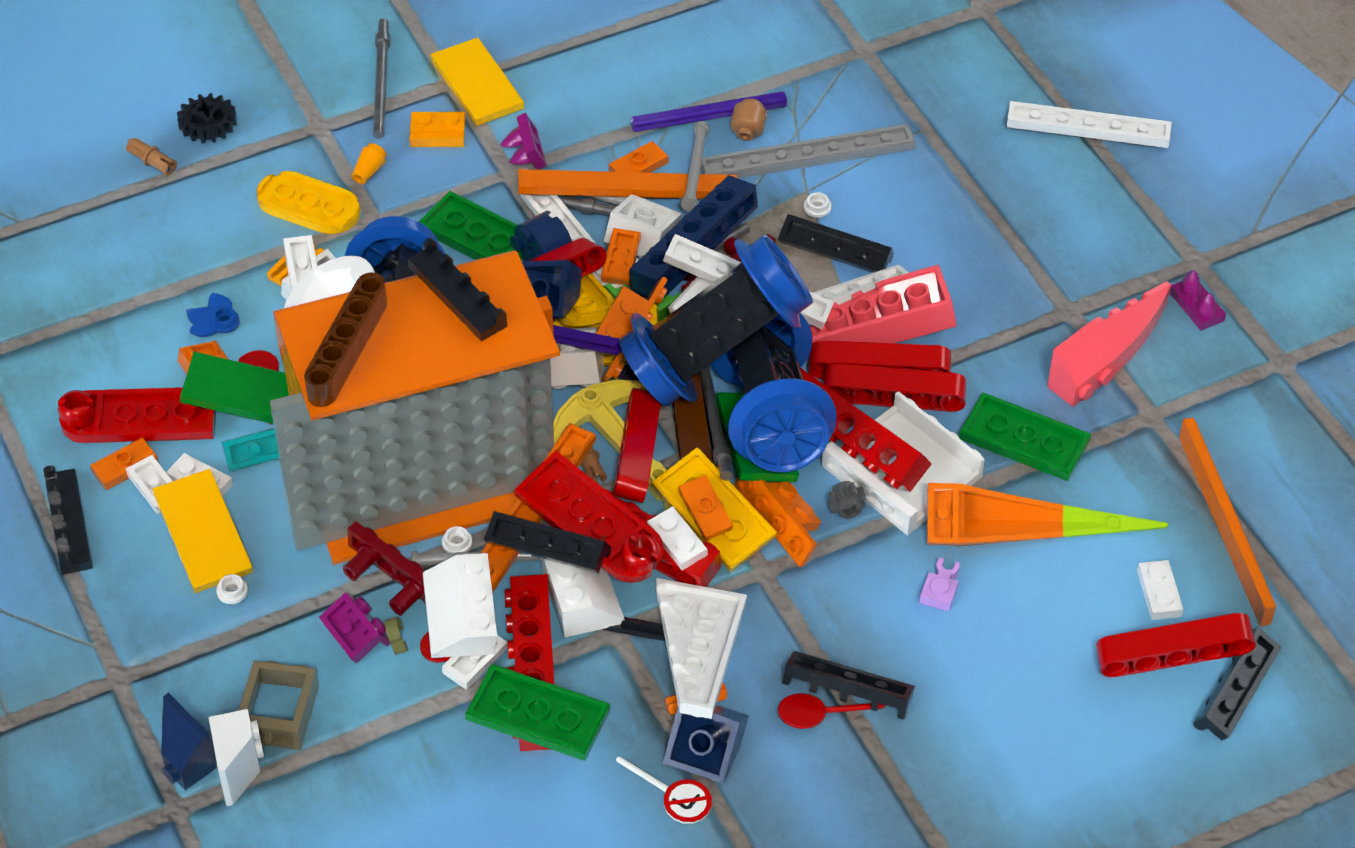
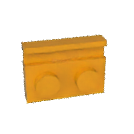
M411 112L410 147H464L465 112Z

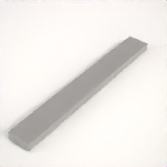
M904 124L702 157L700 170L702 174L737 175V178L913 150L915 149L916 142L909 125Z

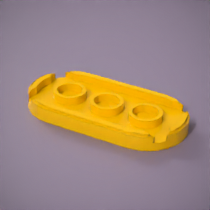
M281 171V175L276 176L271 174L262 179L258 184L257 200L264 212L321 233L337 234L345 232L358 222L361 215L359 202L354 193L297 172Z
M590 273L582 277L580 298L565 318L557 319L564 325L574 327L600 323L614 299L596 277Z

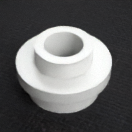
M815 192L810 194L805 200L804 211L811 217L822 218L831 212V202L827 195Z
M459 526L448 529L442 538V547L446 553L468 552L473 545L470 533L465 528Z
M226 575L217 585V596L220 601L226 604L239 603L248 594L247 583L238 575Z

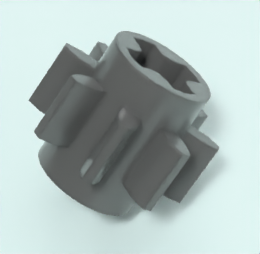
M840 482L833 487L832 492H829L830 500L828 503L831 512H839L842 518H854L862 512V508L866 507L864 500L867 498L862 486L856 488L854 482Z

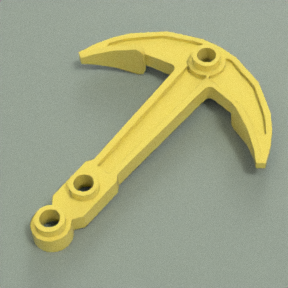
M618 379L592 384L572 395L556 414L553 422L554 445L569 423L580 427L585 422H590L615 450L620 453L625 422L613 407L628 402L632 388L648 390L641 381ZM652 459L648 490L657 500L663 501V506L667 510L670 506L651 487L652 481L656 479L655 477H659L667 470L659 461Z

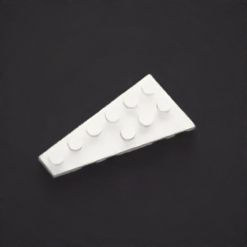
M656 578L655 589L679 712L695 717L712 719L745 610L747 595Z

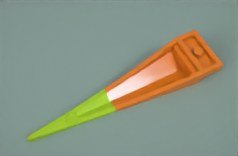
M928 483L927 545L960 547L1163 529L1169 526L1166 522L1051 503L959 483Z

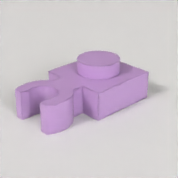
M940 557L936 563V574L929 572L919 603L949 611L958 589L959 581L955 579L959 575L960 563L955 562L954 568L947 570L943 568L944 558Z

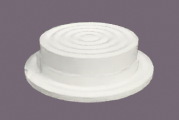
M343 256L329 260L314 268L296 284L290 292L284 308L350 292L361 275L369 272L375 273L367 260L358 256Z

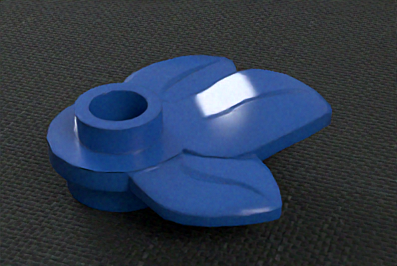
M211 293L208 307L186 310L187 317L193 324L189 331L191 334L199 337L211 336L217 332H232L240 323L239 315L232 309L231 300L218 293Z

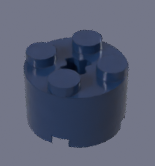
M548 210L517 225L514 235L510 237L512 247L517 252L521 251L524 261L533 260L572 242L563 222L557 216L554 218L550 217L549 214L551 212Z

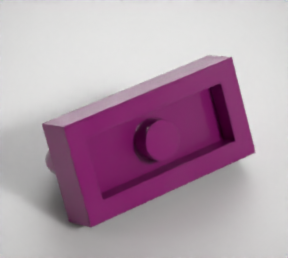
M525 112L516 117L519 126L503 139L500 146L508 148L520 147L513 154L509 162L515 165L532 163L537 170H540L547 166L538 130Z
M1196 270L1189 271L1184 276L1183 281L1171 285L1169 294L1200 331L1225 321V311L1215 301L1214 296L1208 293L1202 286Z

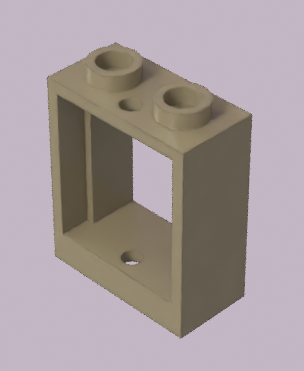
M253 661L238 711L248 709L250 722L257 720L262 745L295 750L302 749L319 688L316 669L305 665L279 664L274 661ZM261 683L302 688L293 721L251 715Z

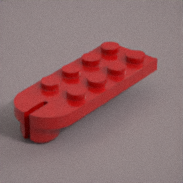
M183 387L73 390L65 393L58 400L59 408H57L63 434L68 439L78 443L135 442L140 438H143L145 441L214 439L216 411L181 403L180 395Z
M557 450L514 489V496L552 527L607 542L611 546V554L608 558L604 557L601 567L614 578L627 583H636L649 578L652 575L653 568L655 570L659 568L664 551L660 535Z

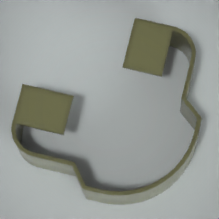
M396 616L385 620L386 633L394 654L407 652L406 641L404 640L403 642L399 630L404 631L401 619Z

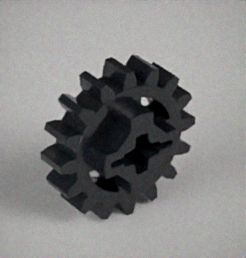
M209 93L207 97L198 94L197 100L188 98L189 104H181L182 111H177L179 130H182L184 137L190 135L191 141L201 138V143H205L206 139L216 142L217 136L223 139L226 138L225 132H233V125H237L235 106L231 105L230 99L224 101L223 95L213 98L212 93Z

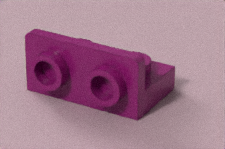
M345 592L319 616V619L350 659L358 663L379 642L387 647L391 643L385 634V624L378 617L373 618L370 615L371 606L361 596L356 599Z

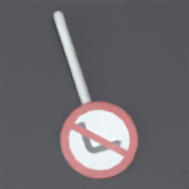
M620 756L616 758L619 764L665 792L664 808L673 820L683 824H693L702 821L709 814L712 808V796L702 783L691 779H682L667 786Z

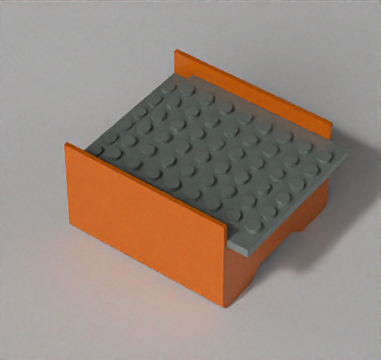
M516 250L454 265L461 273H467L471 277L472 284L480 292L485 291L490 296V302L497 309L502 308L506 312L507 327L483 341H480L417 275L386 282L387 307L336 400L325 407H316L308 401L304 374L350 292L273 311L278 346L286 374L289 396L271 400L270 406L293 540L297 551L326 543L333 565L350 561L357 554L356 551L348 546L347 528L355 521L363 527L371 528L378 538L386 544H392L397 548L444 535L452 527L459 526L467 529L489 523L494 511L508 514L518 499L514 496V489L545 460L554 446L550 358L560 356V350L553 333L552 306L547 296L537 298Z

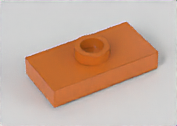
M651 141L609 163V171L651 173L669 163V156Z
M613 228L607 250V258L601 274V281L629 286L631 280L629 269L636 260L641 241V232Z
M140 438L91 464L90 468L105 490H108L129 479L126 468L151 455L158 462V457L146 441Z
M706 475L678 486V492L705 541L733 530V524Z

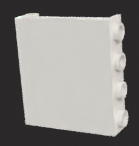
M899 391L895 393L894 406L876 418L875 421L921 452L932 463L911 492L902 486L896 490L883 479L886 475L880 470L877 474H874L862 464L864 459L859 455L853 459L841 449L843 444L838 447L831 441L827 444L822 455V467L841 482H854L856 488L862 486L867 498L864 501L907 536L927 521L928 483H959L972 486L982 478L985 461L977 450L970 448L954 432L947 430L935 417L928 415L912 399L906 398ZM875 441L871 442L868 445V448H871L874 445ZM896 456L890 459L889 464L895 461Z

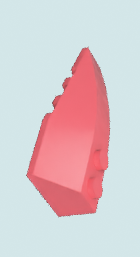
M939 265L884 279L875 283L876 288L866 293L860 290L852 294V299L840 305L835 302L823 329L810 325L813 338L812 343L821 340L897 343L953 328L957 324L953 303Z
M1166 281L1145 292L1140 301L1133 298L1127 302L1123 310L1117 307L1110 310L1109 317L1106 319H1102L1100 316L1093 319L1054 348L1047 387L1074 407L1080 401L1089 399L1093 392L1101 385H1107L1114 375L1131 360L1155 328L1167 305L1171 284Z

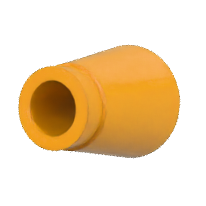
M369 143L368 146L363 147L351 174L353 180L359 184H365L386 163L387 153L385 150L374 143Z

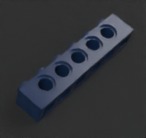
M730 175L720 184L716 185L698 205L685 215L677 225L668 231L656 245L651 247L629 269L633 291L648 297L657 281L665 277L668 279L664 285V288L667 289L665 298L689 274L687 271L663 262L674 235H679L714 250L758 207L756 185Z

